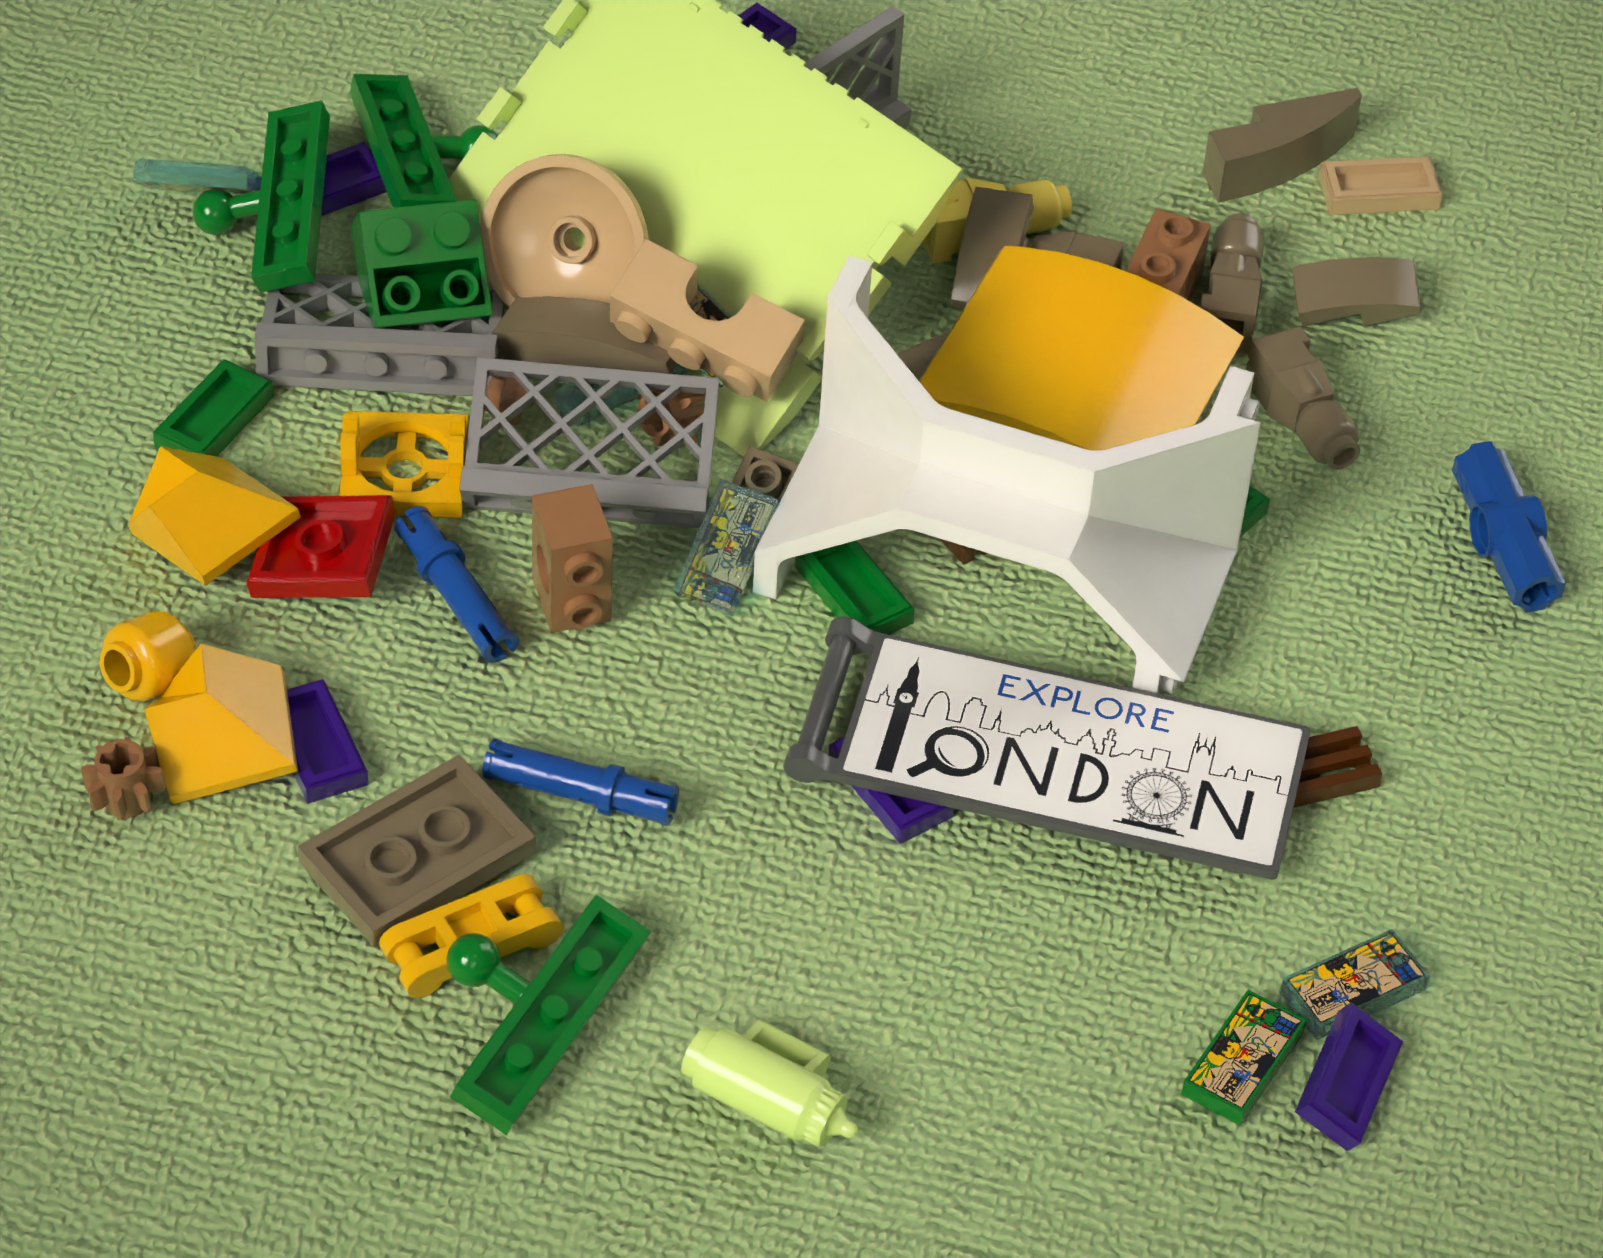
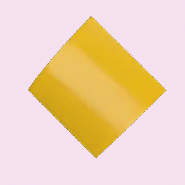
M1004 246L995 257L920 377L919 382L931 397L945 408L1083 449L1105 450L1195 425L1244 337L1199 306L1135 274L1098 261L1062 252Z

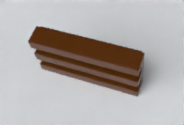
M1358 726L1309 737L1293 808L1380 786L1383 773L1378 764H1371L1372 752L1368 745H1361L1362 734ZM1354 766L1355 768L1353 770L1320 777V775L1323 773L1336 771Z

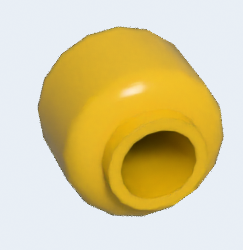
M165 611L144 613L118 623L107 632L100 653L99 664L101 673L108 685L132 701H149L159 697L166 691L173 678L196 650L195 641L189 630L175 616Z

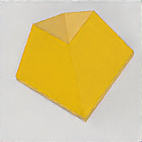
M160 446L128 526L132 535L206 586L301 518L297 507L224 458Z
M201 643L173 678L166 691L144 709L160 767L163 769L167 792L173 805L298 772L285 673L281 665Z

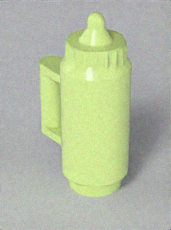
M761 1019L743 1035L726 1027H722L717 1031L709 1026H704L691 1041L682 1062L681 1072L692 1079V1085L695 1089L795 1141L806 1140L822 1147L833 1136L842 1135L851 1139L858 1134L857 1125L849 1121L845 1114L848 1102L847 1097L833 1089L829 1081L822 1077L831 1060L829 1054Z

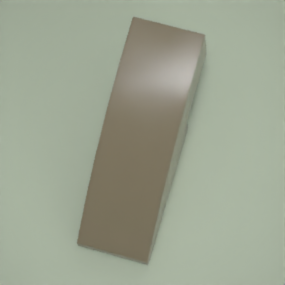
M1354 88L1253 107L1251 124L1209 131L1202 173L1218 203L1253 195L1281 185L1313 169L1334 155L1354 137L1362 98L1359 89Z
M552 296L516 298L492 332L493 335H497V344L505 360L670 374L677 364L669 356L667 350L647 340L644 343H638L622 335L616 329L615 324L610 322V303L594 300Z

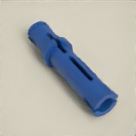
M417 506L405 511L404 513L415 527L410 529L405 520L399 516L395 522L394 531L404 541L418 561L417 572L424 582L435 585L481 651V655L486 662L495 663L506 659L508 655L498 642L503 640L508 649L514 652L519 644V638L507 625L464 564L465 553L454 541L446 539L426 507Z
M496 738L489 744V749L494 751V754L487 751L485 754L482 770L484 779L497 780L596 806L598 814L611 817L616 812L657 822L667 827L673 820V815L668 814V812L675 813L679 800V787L677 785H667L626 774L624 772L625 767L609 764L607 768H602L513 745Z

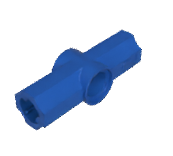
M1492 441L1472 444L1467 451L1455 457L1452 472L1470 510L1469 525L1474 548L1482 558L1491 556L1513 605L1522 607L1525 613L1544 610L1548 604L1562 597L1566 583L1546 542L1547 522L1542 504L1535 495H1524L1503 449L1496 448Z

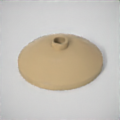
M572 154L541 156L515 167L493 189L486 202L480 221L487 278L492 288L508 308L516 298L545 296L581 298L610 303V294L645 238L648 239L647 226L642 210L626 184L605 166L591 159ZM574 227L584 233L585 244L583 247L577 246L572 240Z

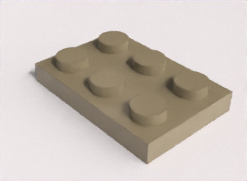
M457 755L298 846V858L303 868L373 947L379 945L380 937L390 927L453 902L535 854L536 836L460 755Z

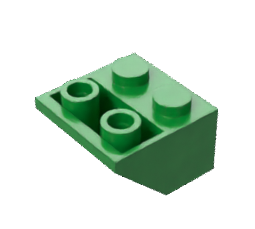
M476 199L358 212L351 224L359 285L373 328L389 329L492 317L493 313Z

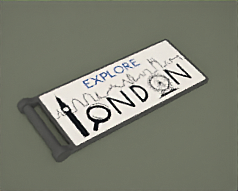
M838 617L831 621L825 638L829 649L798 742L789 747L783 764L785 773L792 779L804 783L820 780L839 782L1270 880L1278 877L1309 741L1310 729L1308 727L870 630L857 620L849 617ZM869 653L871 654L870 661L839 757L828 756L822 751L851 658L853 655Z

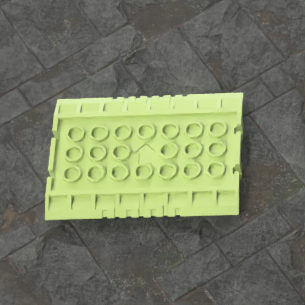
M562 0L543 26V29L556 38L564 34L566 30L572 34L561 49L548 41L513 91L509 93L502 87H499L480 113L477 120L489 129L497 126L501 120L506 125L495 140L485 132H482L450 176L449 181L457 201L476 199L480 224L484 207L493 189L515 167L529 160L550 154H572L591 159L611 170L630 189L642 210L650 241L698 265L697 288L728 318L736 315L742 309L750 294L754 293L805 319L804 336L802 343L797 348L798 354L769 402L754 395L751 397L740 396L729 390L720 378L715 436L743 457L749 446L762 450L793 420L822 380V376L806 364L809 360L812 361L818 357L822 351L824 352L828 295L848 256L872 262L869 316L892 284L886 277L877 272L876 268L878 265H883L891 256L902 265H906L935 225L963 169L858 97L855 100L850 98L848 90L836 82L834 85L828 83L826 75L815 68L812 71L806 68L804 60L795 54H792L790 57L784 53L786 48L773 39L770 42L763 38L764 33L752 25L749 28L743 25L742 18L732 11H729L727 14L721 10L722 5L715 0H578L577 2L574 0ZM574 227L572 240L579 247L584 246L585 236L580 229ZM678 363L671 372L677 375L692 374L693 376L711 377L701 368L691 370Z

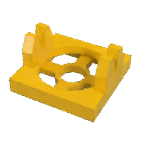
M347 411V413H343V433H341L340 437L341 483L339 496L392 495L396 508L395 516H406L404 512L408 509L423 506L428 509L432 517L462 518L463 503L459 490L462 467L465 465L468 414ZM380 437H397V448L389 451L384 457H360L363 450L375 439ZM417 438H430L438 441L447 451L448 459H427L422 452L416 450ZM400 460L413 461L422 468L417 475L411 478H398L388 471V468L393 463ZM365 477H381L383 482L391 487L393 491L383 490L368 482ZM427 479H440L436 484L425 489L412 491L421 487Z

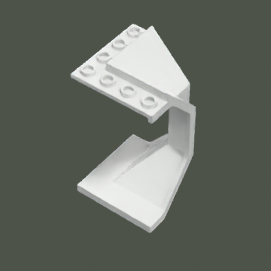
M849 255L828 295L819 426L755 550L753 593L776 599L795 562L796 556L897 529L913 530L1046 570L1060 576L1134 651L1136 668L1132 688L1162 694V692L1173 694L1178 681L1184 682L1238 550L1261 422L1256 421L1260 401L1250 399L1254 372L1230 366L1209 416L1197 425L1105 450L1083 449L951 410L938 404L869 321L868 311L872 262Z

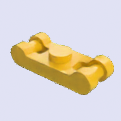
M520 874L390 927L380 937L379 946L389 963L399 965L401 969L399 979L408 995L412 998H423L435 992L443 981L453 978L448 971L446 959L450 946L460 936L469 933L485 935L496 944L500 957H504L528 946L533 949H540L551 945L561 936L564 926L554 909L544 907L541 903L543 893L533 876ZM510 913L518 917L507 921L504 914ZM436 942L439 949L423 955L422 948Z

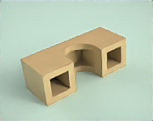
M645 238L610 294V322L615 324L616 329L622 335L632 341L644 343L647 340L667 350L669 356L679 365L691 370L701 368L721 378L722 383L732 392L743 397L754 395L769 402L798 354L797 348L803 341L805 319L754 293L750 294L742 309L729 319L712 321L700 317L689 306L697 293L698 265Z

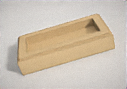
M1431 156L1324 161L1320 163L1318 178L1329 215L1440 209L1442 192Z

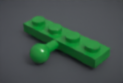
M353 74L350 95L392 207L457 201L441 159H460L462 161L482 132H485L494 140L498 134L486 126L476 125L466 129L461 136L431 135L408 75Z
M322 100L268 112L261 188L259 191L232 196L221 189H210L200 194L193 205V218L196 225L203 232L210 235L225 234L236 225L238 219L258 215L251 278L260 293L315 281L330 115Z
M595 895L532 982L501 962L498 947L489 937L478 933H469L457 938L450 946L446 959L447 968L451 976L458 983L467 987L487 985L515 1005L457 1082L450 1098L507 1135L645 944L651 931L598 895Z

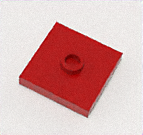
M392 495L281 496L298 508L301 518L257 548L246 582L251 598L372 597L396 514Z

